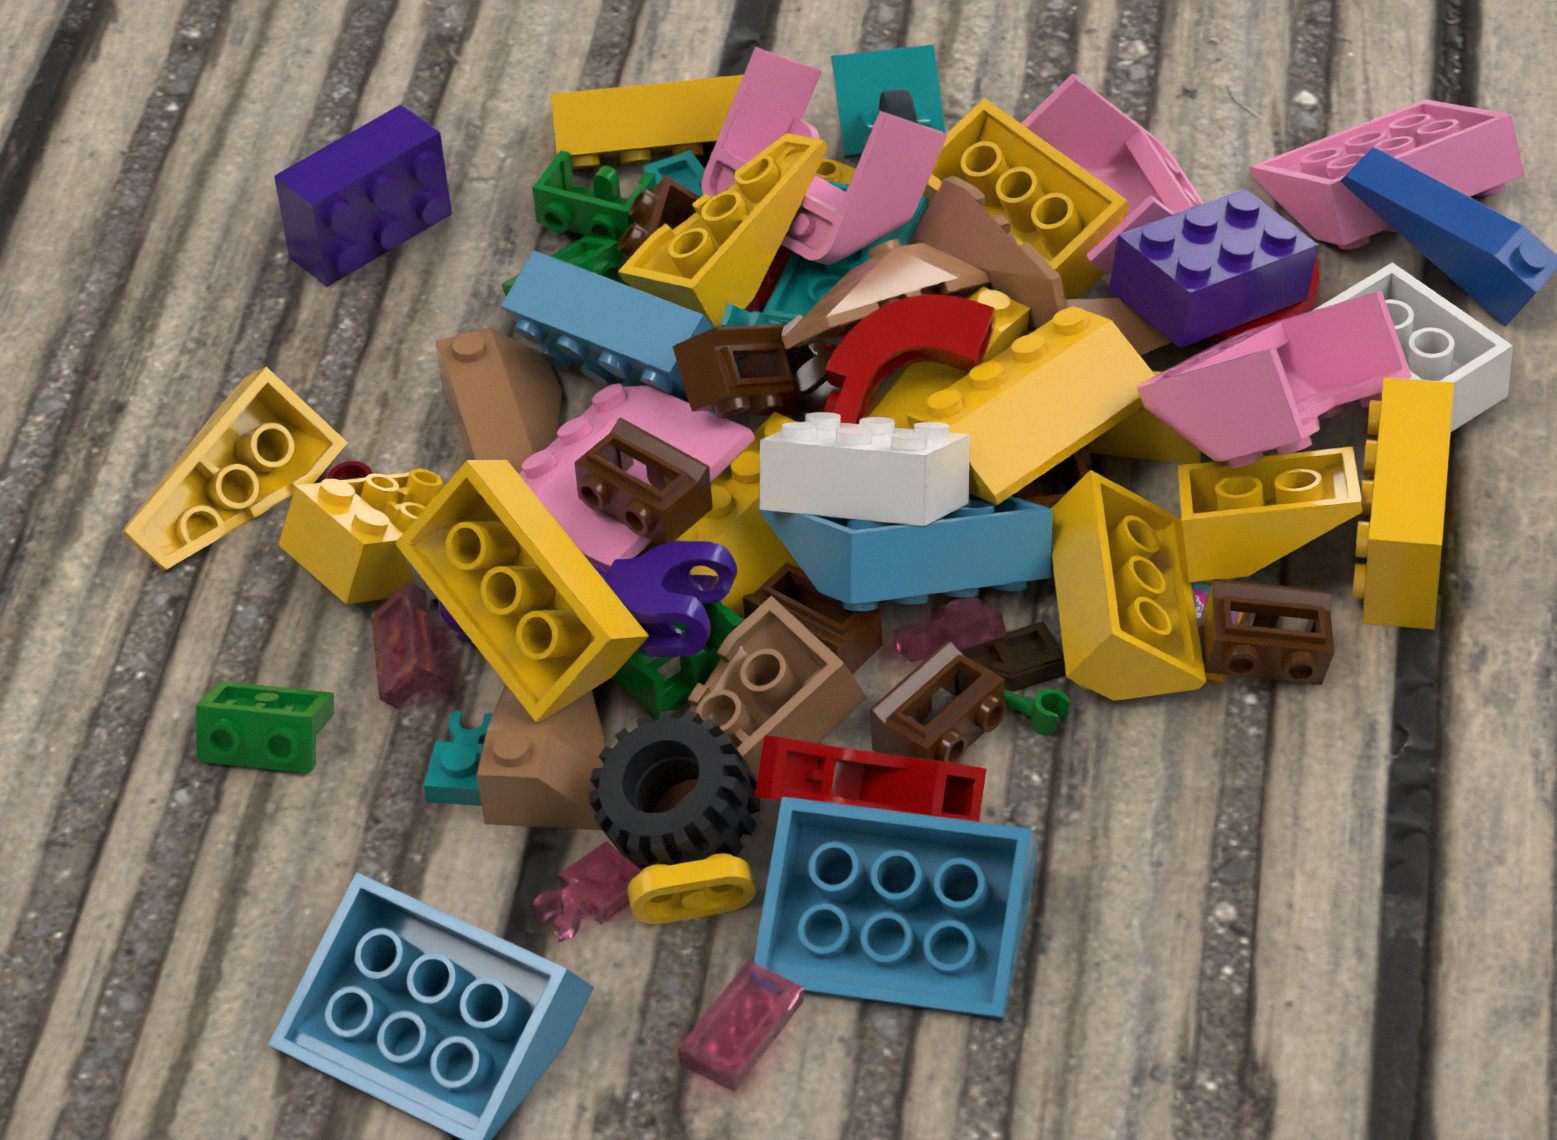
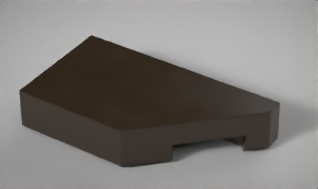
M1044 621L957 648L964 656L1004 678L1005 690L1010 692L1066 675L1064 654Z

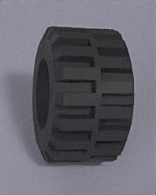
M675 710L661 711L660 719L653 721L647 715L637 719L638 727L628 732L624 727L618 732L615 737L619 742L613 748L605 746L599 755L600 760L603 762L602 768H594L592 771L590 782L596 789L589 793L591 807L596 812L593 816L598 825L631 867L635 866L641 872L651 865H674L704 860L715 854L731 853L736 857L744 848L740 841L742 836H752L757 823L750 814L760 812L761 799L755 797L756 777L720 726L710 718L703 721L699 713L686 711L680 719ZM698 780L690 796L680 805L666 812L653 813L657 801L668 789L684 781Z

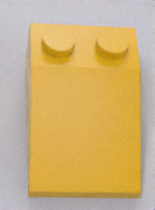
M1353 447L1297 452L1283 456L1269 455L1256 462L1230 469L1227 460L1178 465L1181 522L1189 583L1203 581L1212 584L1213 579L1231 581L1234 578L1248 577L1363 512Z

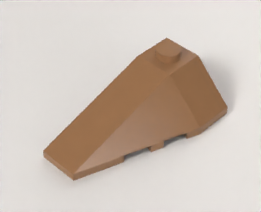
M956 176L945 178L908 245L923 242L987 272L991 283L982 287L1000 291L1010 299L1031 308L1028 326L1040 328L1052 320L1057 312L1067 309L1061 276L1029 242L1018 246L1015 238L1010 233V222L1002 213L993 217L988 214L983 208L986 206V196L977 187Z
M893 239L868 250L870 260L852 268L782 338L786 349L843 338L867 315L897 300L928 294L961 297L991 282L987 272L923 242L901 246L898 239Z
M491 328L465 332L436 341L443 391L469 459L508 460L519 474L523 470V462L528 457L545 450L558 438L557 431L559 430L563 395L551 363L545 360L539 354V351Z
M770 596L726 637L717 651L720 661L704 685L697 683L688 697V701L691 703L688 711L699 713L703 721L710 718L717 723L724 734L726 733L757 780L764 735L817 743L827 736L867 697L845 663L774 597ZM698 780L684 781L668 789L657 801L653 813L666 812L680 805L690 796Z

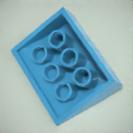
M969 493V504L926 526L760 510L759 500V512L818 592L842 601V607L847 610H875L878 608V601L890 599L901 604H922L929 601V594L943 593L946 596L959 598L974 597L978 595L979 588L988 586L1003 591H1019L1028 588V581L1051 578L1053 509L1014 496H1010L1000 504L995 505Z
M782 797L750 983L758 986L1004 1020L1029 912L1039 848L1032 829Z
M356 872L268 1045L462 1140H492L566 1046L594 987L561 965Z

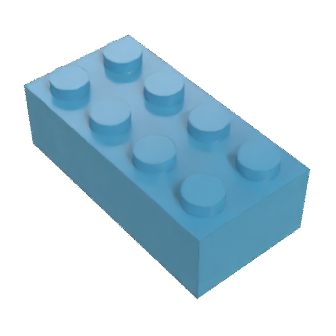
M535 250L532 251L501 304V307L517 322L514 330L525 339L540 345L542 349L539 354L551 364L564 370H568L571 364L578 366L584 375L604 386H609L612 380L623 384V387L650 386L688 403L689 400L672 346L715 328L701 313ZM734 355L740 378L743 379L744 376L739 360ZM716 410L709 411L711 413L716 414Z

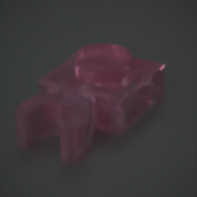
M975 597L962 598L948 603L945 606L946 611L928 616L929 622L911 624L893 631L897 652L900 655L906 653L908 662L928 658L947 640L951 641L958 650H962L1007 636L1002 613L984 600Z
M606 841L559 874L561 890H549L535 898L532 903L534 920L540 924L550 916L562 915L553 921L555 939L559 942L566 941L576 935L581 927V920L588 915L601 925L630 905L627 888L630 881L641 870Z

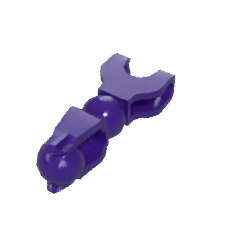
M672 541L655 547L645 554L632 559H615L609 571L604 567L592 564L649 635L637 650L649 657L656 658L689 657L702 651L712 630L703 604L723 600L730 592L738 573L736 562L730 552L724 546L710 541ZM695 566H705L715 570L718 576L692 575L690 570ZM438 599L441 616L454 632L458 633L456 638L467 643L472 642ZM674 622H680L687 626L690 632L681 631L676 628Z

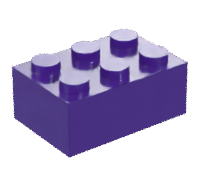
M402 104L274 175L289 258L326 287L452 215L441 133Z
M1243 189L1118 234L1109 290L1179 348L1307 300L1319 245L1297 229L1294 224L1288 222L1262 202L1256 195L1247 189Z

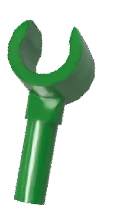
M1055 688L1041 690L1037 693L1035 699L1025 698L1005 691L1006 707L1031 717V726L1039 735L1046 736L1054 733L1057 730L1059 718H1066L1068 715L1070 700L1061 690Z

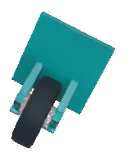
M934 45L831 55L844 158L862 155L880 111L946 134Z

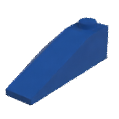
M1372 147L1340 181L1505 327L1557 271V254L1526 226L1375 147Z

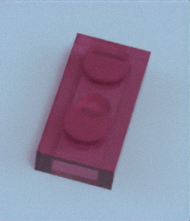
M408 581L371 615L379 700L397 709L416 692L423 690L435 675L426 591Z
M748 960L678 1048L679 1065L735 1092L803 1004V986Z

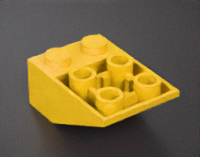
M413 469L410 473L393 475L369 474L366 478L349 480L325 479L321 483L296 485L278 545L345 604L392 598L415 583L406 557L395 543L445 485L442 483L440 476L425 469Z

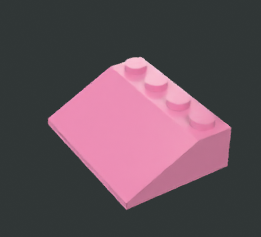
M1427 99L1249 167L1252 178L1316 240L1336 244L1342 250L1362 247L1371 241V235L1383 230L1386 232H1396L1394 228L1340 182L1372 147L1385 152L1469 197L1473 195L1484 197L1500 193L1505 190L1506 182L1524 176L1511 114Z
M613 384L596 393L592 398L593 405L580 417L574 418L562 425L557 431L558 438L545 450L528 457L523 462V470L519 475L587 560L609 571L615 559L635 558L652 540L646 536L633 533L625 524L602 511L589 508L579 499L574 462L606 437L621 417L707 464L710 469V481L712 482L755 439L751 429L726 418H718L716 414L709 411L692 412L688 402L650 386L623 387L621 384ZM633 459L634 465L626 472L651 485L647 478L646 465Z

